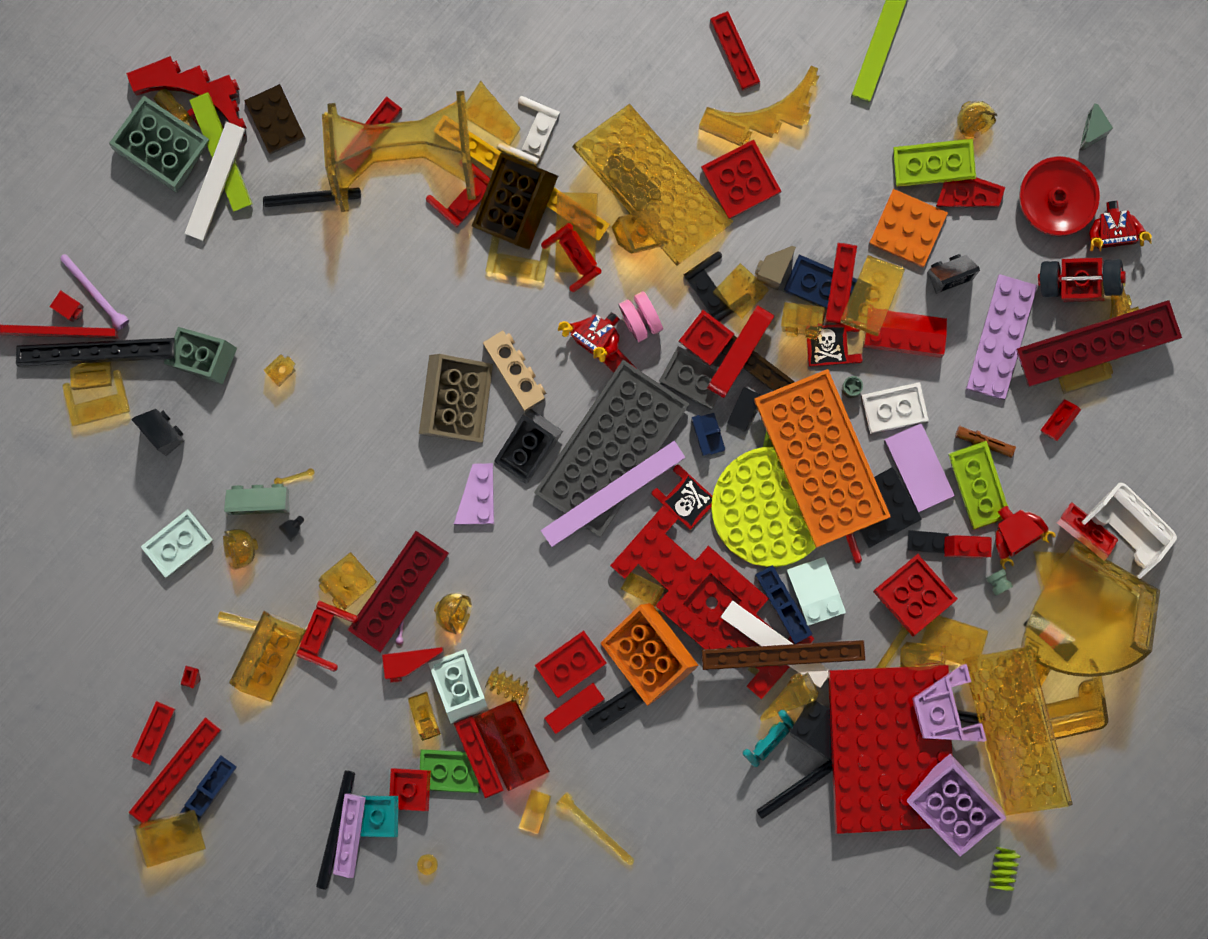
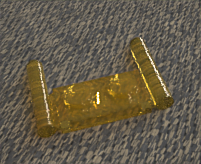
M492 235L485 272L544 282L550 247L547 249L542 248L540 261L497 254L500 238Z
M119 370L113 372L118 394L76 405L70 384H63L62 387L72 427L130 412Z

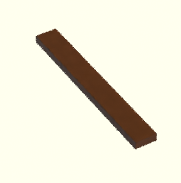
M864 640L702 650L703 670L865 661Z

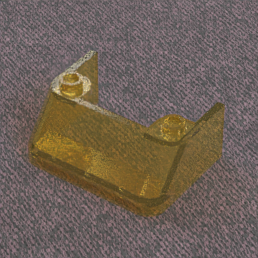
M1094 660L1089 661L1092 679L1080 683L1078 686L1079 697L1040 705L1038 697L1031 693L1026 694L1018 677L1014 678L1019 707L1028 736L1032 742L1040 744L1100 730L1107 726L1109 718L1102 674Z

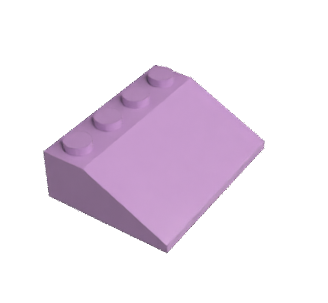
M951 754L931 770L907 799L910 806L960 857L1006 819L1003 808Z

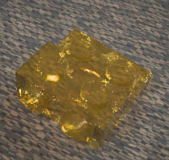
M351 552L321 575L318 580L320 582V589L324 593H329L333 597V604L339 609L342 607L344 611L377 583Z

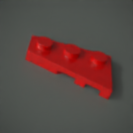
M977 177L976 179L944 182L936 207H999L1006 187Z

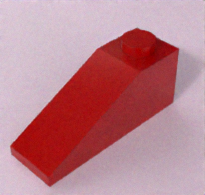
M439 647L382 655L385 679H390V683L401 682L402 677L409 676L444 652V648Z

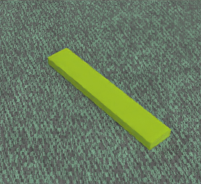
M885 0L851 96L868 102L871 101L906 0Z
M205 93L189 101L202 134L209 139L207 146L213 158L223 132V127L210 94ZM234 160L224 187L233 212L253 204L236 160Z

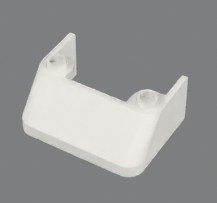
M1118 483L1082 521L1084 525L1090 519L1097 525L1104 526L1109 523L1136 550L1134 553L1135 562L1143 568L1137 576L1139 579L1161 561L1177 540L1175 532L1124 483Z

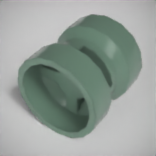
M857 376L848 377L842 385V392L848 398L857 397L863 390V382Z
M1004 569L986 578L988 583L994 587L992 591L995 596L1013 587L1011 581L1006 580Z

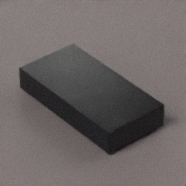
M743 387L727 424L745 432L756 409L754 399L762 395Z

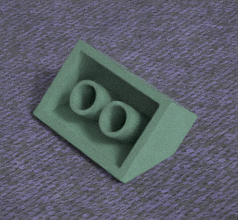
M272 484V488H264V485H251L252 489H244V486L241 485L231 486V489L226 490L224 512L228 515L290 513L289 489L284 487V484Z

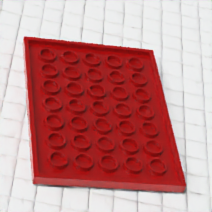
M948 665L828 670L836 834L933 829L910 806L907 799L938 763L949 754L953 756L952 740L922 738L912 698L949 674Z

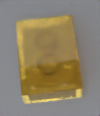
M195 810L150 820L133 826L143 864L147 868L206 849Z

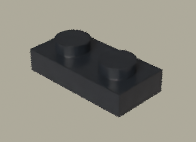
M908 530L907 551L944 554L945 537L949 536V533Z

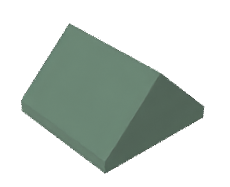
M1094 103L1088 111L1079 150H1085L1107 137L1113 129L1099 104Z

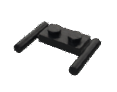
M717 251L683 275L711 316L720 322L749 302L752 296L747 293L732 304H728L705 271L706 268L722 258V253Z

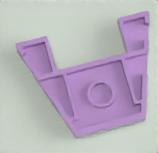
M962 664L912 698L922 738L987 741L982 723L961 727L952 687L971 682L967 664Z

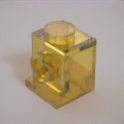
M280 354L264 369V372L280 387L296 371L293 367L296 364L289 356L284 358ZM285 367L286 371L279 373V368Z

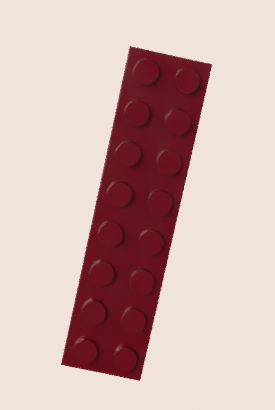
M1170 300L1017 348L1016 352L1029 388L1182 338Z

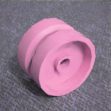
M644 291L634 295L637 309L628 299L618 304L629 331L632 332L638 343L648 337L645 325L654 335L663 330L661 321Z

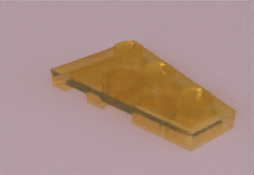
M480 81L461 110L460 115L510 146L521 129L499 104L493 94L489 92L483 82Z

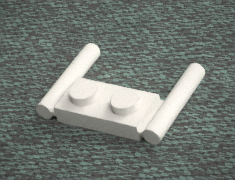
M520 96L518 99L519 104L538 111L521 151L504 143L498 144V150L537 166L560 112Z

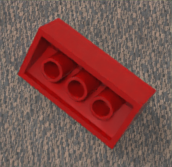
M867 309L863 348L938 358L944 356L947 318Z

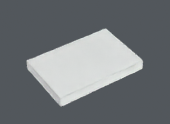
M920 382L861 395L870 434L929 421Z

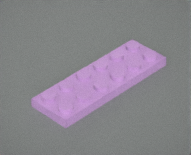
M998 275L966 389L1005 400L1018 356L1016 349L1020 348L1037 285Z

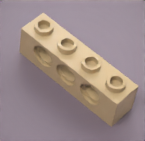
M502 330L484 341L483 345L524 412H527L545 401L544 395L547 393L541 384L537 385L533 378L536 375L531 367L526 368L523 361L526 359L520 350L516 351L513 347L515 341L510 333L505 334ZM509 349L511 355L508 358H502L500 356L501 350ZM513 366H519L522 370L519 375H513L510 373V369ZM523 383H530L532 389L529 392H523L521 390Z

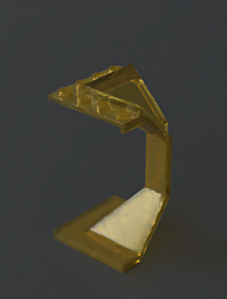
M456 91L457 100L454 103L421 120L367 125L338 115L336 103L327 104L328 111L322 114L325 169L331 193L335 196L336 205H340L341 212L349 211L348 188L374 163L425 158L464 181L468 200L476 199L465 92Z

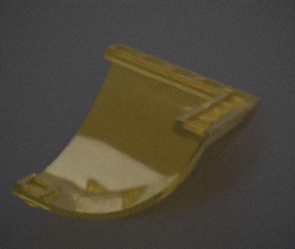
M1074 541L1053 570L1033 607L1023 634L1020 654L1048 669L1073 676L1099 677L1127 670L1144 660L1152 652L1160 590L1107 559L1103 561L1090 549Z

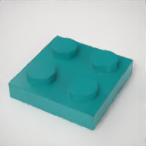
M362 795V797L366 798L360 836L398 837V796Z

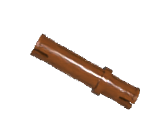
M960 425L955 434V438L968 441L971 445L987 441L990 450L1010 458L1013 457L1016 449L1015 445L1013 446L983 435L981 431L976 430L975 432Z

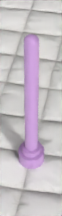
M62 255L60 259L112 318V326L117 331L123 329L129 323L128 318L124 314L117 313L67 255Z

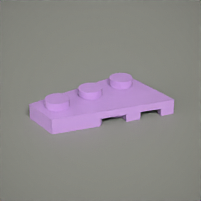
M493 463L472 465L454 525L494 524Z

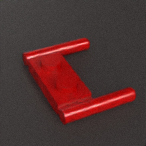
M462 157L460 163L476 177L449 207H444L432 195L426 197V201L456 228L482 201L490 180L485 173L466 157Z
M567 223L541 243V247L547 249L560 240L559 243L579 274L583 275V277L569 287L571 292H576L601 274L602 271L596 266L597 262L576 230L573 231V225Z
M319 600L296 656L335 672L338 669L337 664L318 657L335 618L334 616L352 623L357 622L358 616Z

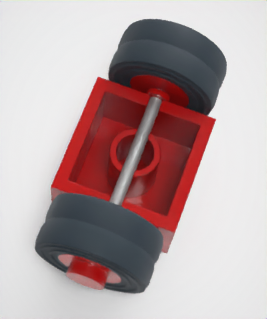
M1062 259V275L1059 261H1044L1041 263L1040 274H1038V285L1041 287L1042 297H1059L1061 293V298L1064 302L1105 301V295H1122L1123 286L1126 283V271H1123V263L1120 259Z

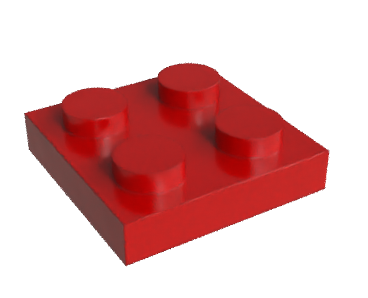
M702 310L678 342L711 366L735 333Z
M391 768L389 796H398V810L429 811L431 770Z

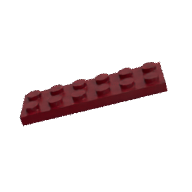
M415 531L357 615V622L352 623L348 631L381 653L445 561L449 552L418 531Z

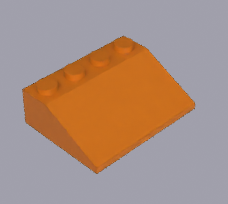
M652 603L639 605L600 643L647 706L684 680L699 666Z

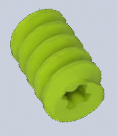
M996 847L1001 854L994 855L999 860V862H993V865L998 870L991 871L996 878L990 879L995 886L989 887L1013 891L1015 888L1009 884L1016 882V879L1011 877V875H1015L1018 872L1012 868L1019 866V863L1014 861V859L1021 856L1014 850Z

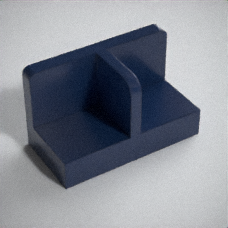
M715 413L692 417L691 421L702 456L706 457L725 451Z

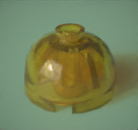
M968 101L961 106L957 116V126L964 138L973 139L976 138L974 134L981 131L982 135L995 124L997 113L984 101Z
M231 529L224 531L226 534L223 536L226 558L230 557L232 560L229 563L232 570L244 568L252 563L255 557V550H258L257 540L255 538L252 539L246 530Z
M450 593L436 603L434 608L436 620L443 630L453 634L463 631L470 617V614L466 613L468 607H472L471 598L460 593Z

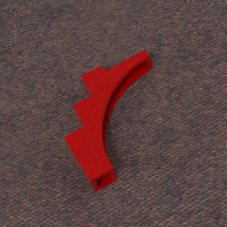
M171 56L126 73L136 96L164 90L184 92L197 97L209 93L214 107L224 115L229 123L247 129L243 118L239 119L237 112L240 110L236 100L232 101V99L239 97L237 91L240 88L236 79L232 80L230 75L211 81L207 70H202L200 65L181 72L178 61H173Z

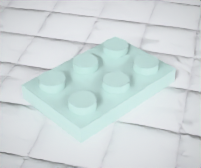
M187 509L143 544L141 548L163 576L168 578L214 540L191 511Z

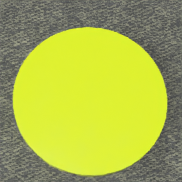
M762 447L748 451L737 457L725 468L714 488L712 518L719 537L731 552L751 564L779 567L803 559L816 548L774 447Z

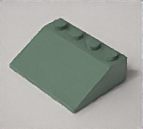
M143 96L109 144L112 150L177 193L192 172L209 139Z

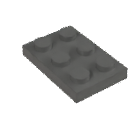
M678 346L659 382L711 410L719 395L707 389L719 367L713 364L709 366L696 355Z

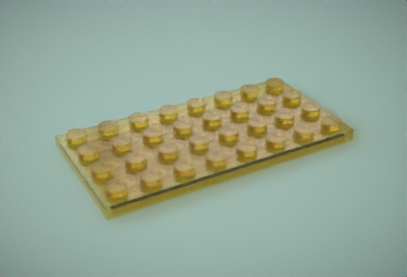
M631 104L625 106L572 146L676 266L680 265L734 222L731 218L728 219L721 206Z
M1031 645L964 658L963 663L967 664L971 679L969 686L979 723H982L987 740L985 741V746L1005 816L1073 805Z

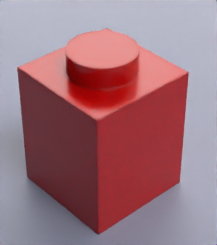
M60 290L49 307L73 322L75 319L78 320L84 306Z

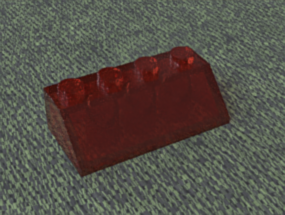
M516 699L474 717L508 791L550 772Z

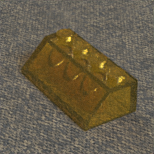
M263 611L229 684L243 693L272 702L306 629L278 615Z

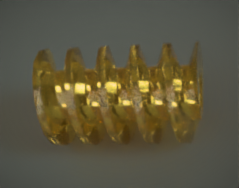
M497 666L493 669L485 687L490 684L489 690L491 692L497 688V695L504 691L505 699L512 695V702L519 698V705L521 706L530 688L528 687V681L526 680L523 684H520L521 677L514 681V674L511 673L506 677V670L499 674V667Z

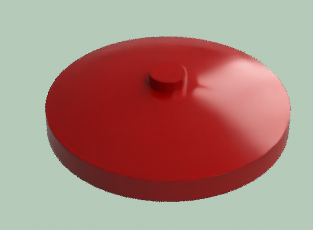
M1063 156L1046 158L1035 164L1025 175L1019 191V203L1026 220L1038 231L1051 236H1067L1082 230L1095 216L1100 201L1099 186L1093 173L1081 162Z

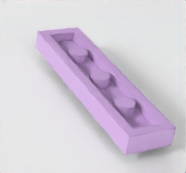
M353 794L344 795L333 870L335 875L354 878L366 797Z

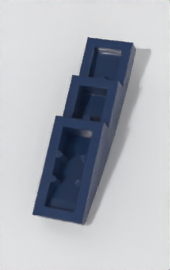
M772 565L755 574L794 644L813 635L774 566Z
M220 755L172 824L190 835L237 766Z

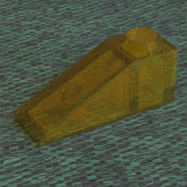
M808 672L805 674L797 673L791 676L789 682L764 710L760 717L761 721L777 716L780 710L787 712L815 701L819 692Z

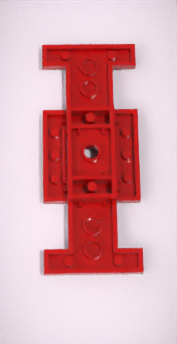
M662 506L613 561L610 567L626 579L639 564L668 592L655 606L704 650L722 649L728 645L732 648L760 646L723 620L721 616L729 604L734 601L769 626L756 614L769 598L709 545L694 560L665 534L678 518L665 506ZM709 597L717 599L718 604L713 609L706 605V600ZM809 636L796 644L812 643L814 638ZM789 637L787 640L794 644L791 637ZM788 665L755 667L759 672L746 687L762 700L790 667Z

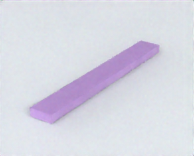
M673 441L543 528L541 532L551 547L555 546L686 457L676 442Z

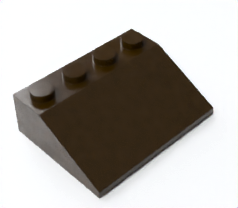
M500 153L472 227L529 250L558 175Z

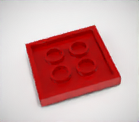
M754 139L701 166L728 220L782 192Z
M919 554L909 560L873 591L912 637L958 600Z

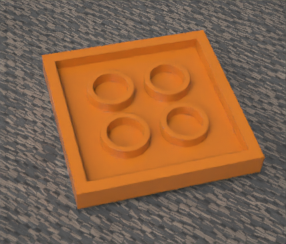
M893 189L869 244L924 268L948 212Z

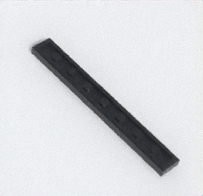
M175 338L17 345L16 365L18 367L175 359L176 340Z

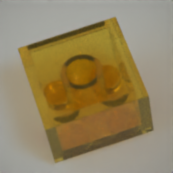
M784 302L781 322L782 331L786 332L787 336L798 337V334L806 335L805 338L817 340L818 337L823 335L826 315L825 308Z

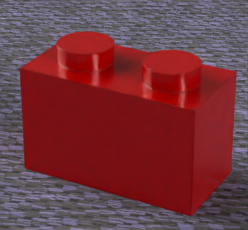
M961 535L945 537L944 557L980 559L991 557L992 537Z

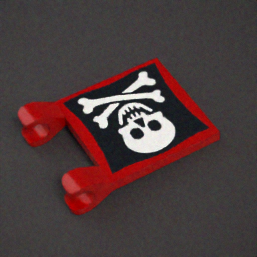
M853 322L806 327L809 367L862 363V354L848 355L846 333L859 332L860 323Z
M676 465L673 468V472L682 480L667 496L658 488H655L651 495L691 530L712 507V495L680 465Z

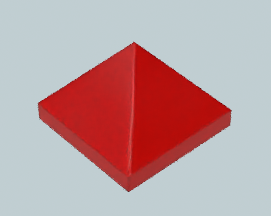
M185 666L181 685L194 688L201 680L199 669Z

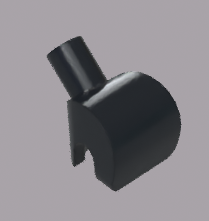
M298 516L295 520L284 522L278 528L292 542L301 532L300 525L304 522V518Z

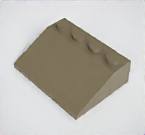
M444 354L429 355L419 434L483 443L493 364Z

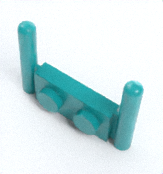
M780 710L778 713L784 722L774 724L769 729V734L757 742L753 750L754 755L749 749L743 751V756L754 767L760 765V760L764 761L790 732L788 729L792 728L795 724L785 710Z

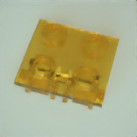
M740 263L713 293L743 319L764 298L769 289Z

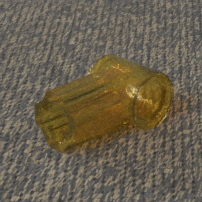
M167 88L160 90L153 97L160 107L184 123L191 118Z

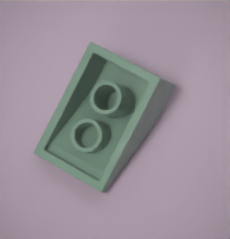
M178 327L174 336L176 340L175 359H165L164 364L223 385L237 347L226 340Z

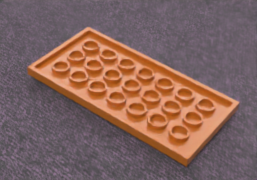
M828 369L754 399L816 548L891 517Z

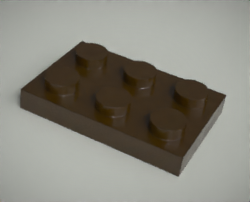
M280 84L244 100L269 155L305 139Z

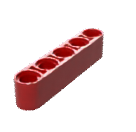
M757 305L707 386V389L725 398L775 315Z

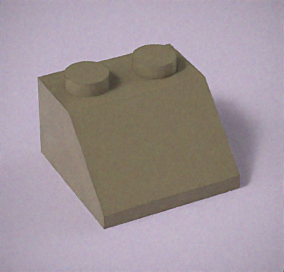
M787 247L767 255L764 261L760 260L755 270V274L758 275L756 281L778 290L796 247Z

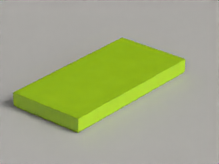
M973 139L893 147L897 187L976 179Z
M987 441L948 453L972 529L975 530L1001 521L1002 518L998 511L1008 505Z

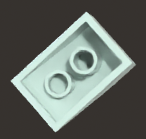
M825 557L786 570L800 611L808 626L846 613Z
M466 649L428 663L450 724L488 710Z

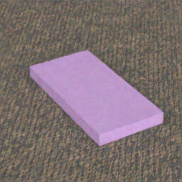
M921 423L884 440L918 512L955 496Z

